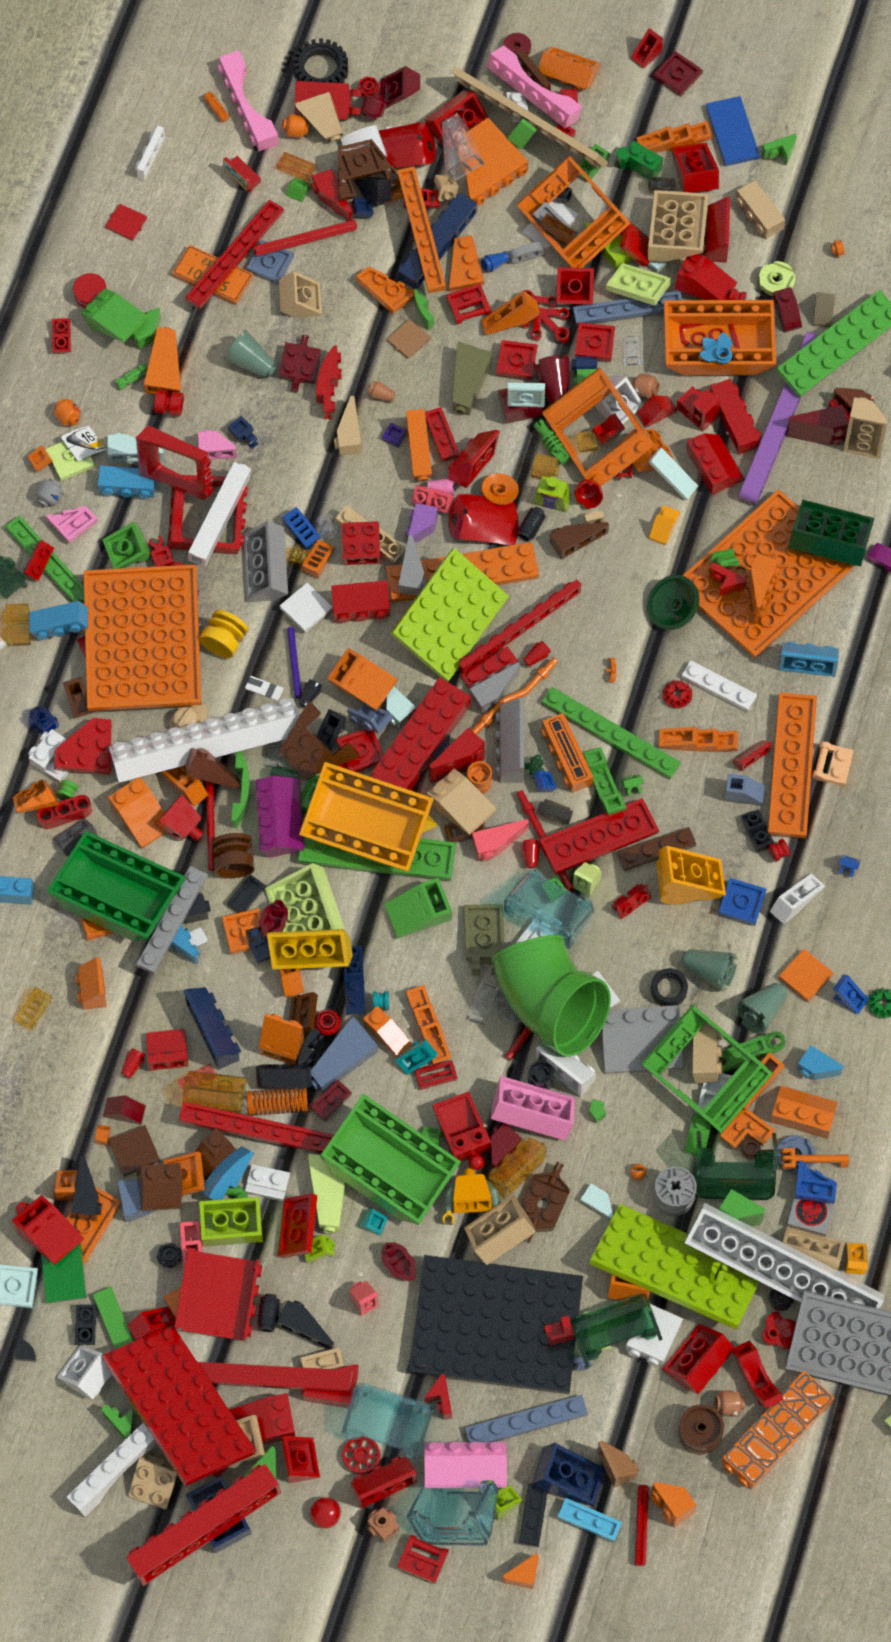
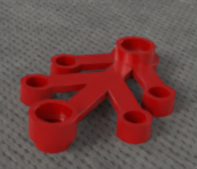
M524 290L538 304H547L549 307H539L540 314L534 318L531 339L533 341L541 339L542 332L540 328L542 320L555 334L557 342H567L569 340V330L566 327H558L549 316L559 317L560 320L566 321L569 319V310L566 308L550 309L558 305L556 304L557 298L555 296H535L532 291ZM530 321L527 324L520 325V327L527 329L530 326Z

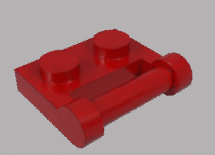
M481 284L446 294V299L457 325L461 324L462 321L483 314H491V308ZM479 304L483 306L466 313H459L460 310Z
M411 1534L397 1569L436 1584L449 1549L438 1548L417 1539V1536ZM417 1547L439 1556V1559L436 1561L412 1551V1548Z

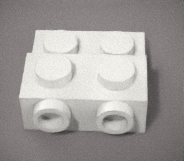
M51 729L49 733H43L38 747L33 746L28 753L29 762L60 783L70 771L54 769V751L67 739Z

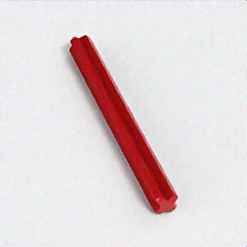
M350 220L254 246V253L256 256L347 233L356 230L357 224L355 220Z

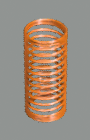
M281 1088V1105L278 1089H276V1102L274 1090L272 1089V1105L269 1090H267V1101L265 1090H263V1105L260 1090L258 1091V1101L256 1091H254V1105L252 1091H247L249 1116H255L257 1109V1114L260 1115V1105L262 1115L265 1114V1109L267 1115L269 1114V1105L271 1114H273L274 1109L275 1113H278V1105L280 1113L284 1109L286 1114L287 1105L288 1111L291 1113V1102L294 1113L296 1112V1106L297 1111L300 1112V1102L302 1112H307L306 1088H302L303 1102L301 1088H298V1098L296 1088H294V1102L292 1089H289L288 1098V1091L285 1088L284 1102L283 1089Z

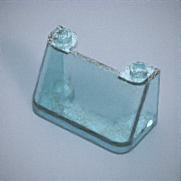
M537 869L529 870L504 900L505 912L510 915L517 912L518 916H526L553 932L554 935L563 936L565 946L568 949L572 947L594 914V907L590 900L582 899L544 877L543 873Z
M358 1383L355 1386L341 1433L346 1434L345 1437L351 1440L364 1437L401 1449L404 1452L403 1456L415 1459V1457H420L437 1407L369 1384Z
M493 1480L481 1481L478 1485L480 1492L448 1491L447 1488H425L424 1482L406 1517L419 1539L431 1545L485 1546L491 1538L499 1491Z

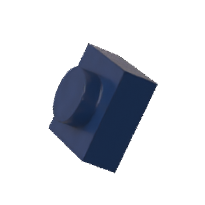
M353 198L351 204L354 215L371 218L374 214L371 201Z

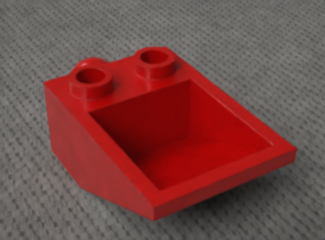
M469 1091L432 1105L449 1153L460 1160V1163L469 1160V1166L474 1170L482 1169L485 1161L481 1155L491 1151V1140Z
M42 1195L31 1204L25 1201L17 1204V1216L11 1221L18 1235L52 1264H57L84 1240V1237Z

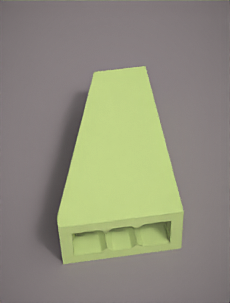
M309 1154L308 1160L313 1192L315 1195H318L316 1210L319 1229L327 1234L340 1232L346 1182L329 1170L320 1155Z

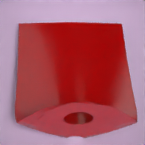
M418 122L379 130L387 154L385 159L394 168L431 164L435 161L437 150L433 134L427 123ZM419 134L421 135L422 140H418L417 137ZM428 141L432 144V152L428 149Z
M471 494L457 495L450 509L448 520L451 536L455 539L515 545L518 533V514L515 502L498 505L482 496ZM464 508L468 510L467 514L463 513ZM457 513V522L453 525L452 519L454 514Z

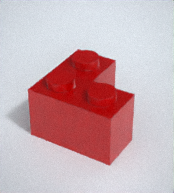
M692 386L677 400V410L702 431L706 430L719 416L720 399L717 394L711 393L708 389L702 392Z

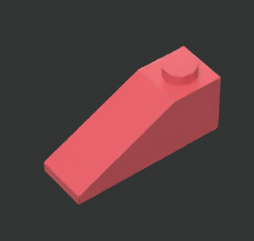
M528 819L473 832L472 841L478 861L493 859L494 856L500 854L529 829Z

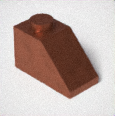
M836 387L832 397L836 398L840 405L842 404L850 413L854 397H863L874 402L873 397L862 389Z

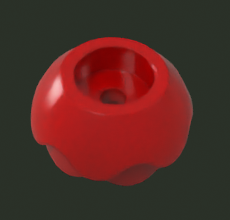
M367 76L359 81L357 88L362 90V96L365 97L366 95H372L373 92L378 93L380 84L375 78Z

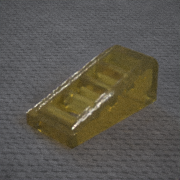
M34 987L15 1020L33 1030L54 997ZM37 995L44 998V1002L36 999ZM35 1002L41 1007L38 1009L31 1004ZM30 1008L37 1013L34 1016L27 1012V1010ZM26 1015L30 1017L31 1019H33L32 1022L25 1020L23 1016Z

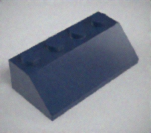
M206 987L185 989L186 1005L218 1070L239 1061L240 1047L237 1042L233 1043L231 1036H233L229 1025H224L222 1021L225 1019L221 1009H216L215 1003L217 1002L213 993H209Z

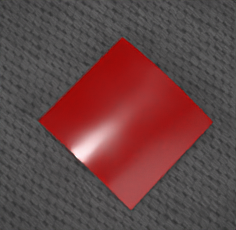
M631 223L619 234L622 236L619 248L642 267L648 266L649 237Z

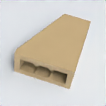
M329 92L295 103L298 110L327 141H338L341 139L340 136L344 135L332 96Z

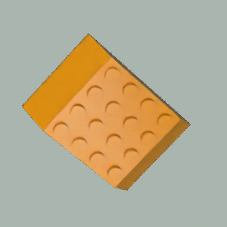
M324 762L299 835L409 872L434 798Z

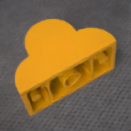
M665 846L659 850L656 870L662 903L677 905L694 900L717 899L726 895L721 859L670 846Z

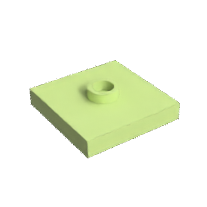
M64 441L46 448L61 481L95 467L91 456L78 461Z

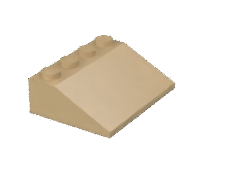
M654 190L648 261L667 262L703 253L709 194Z

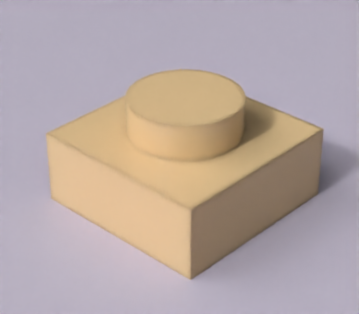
M602 510L590 511L584 515V524L604 522Z

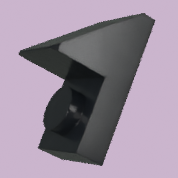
M328 709L316 736L331 751L339 734L345 730L346 718Z

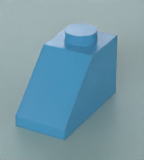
M810 1045L797 1066V1070L802 1077L812 1080L840 1076L844 1068L842 1064Z

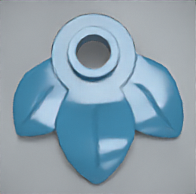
M724 332L719 336L718 340L704 337V351L699 355L707 362L729 363L732 359V352L730 350L732 341Z

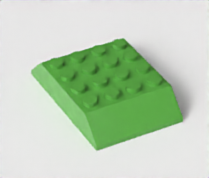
M364 1093L320 1155L329 1170L338 1178L397 1219L417 1225L421 1223L461 1162Z

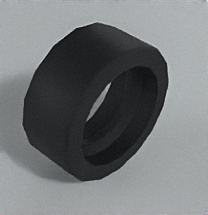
M667 968L655 974L651 983V995L656 1003L661 1006H676L681 1004L686 998L688 982L683 973L677 969ZM664 978L677 980L681 986L680 993L673 998L662 996L658 991L659 982Z

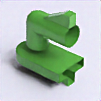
M733 548L714 552L710 557L712 564L716 563L724 568L740 565L737 556L735 557Z

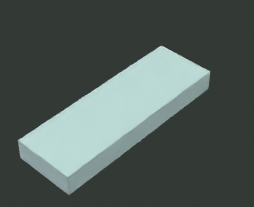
M658 448L648 461L684 500L689 499L698 487L662 448Z

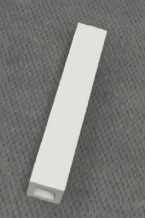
M233 463L188 552L189 562L204 568L206 567L250 479L251 469L245 464Z

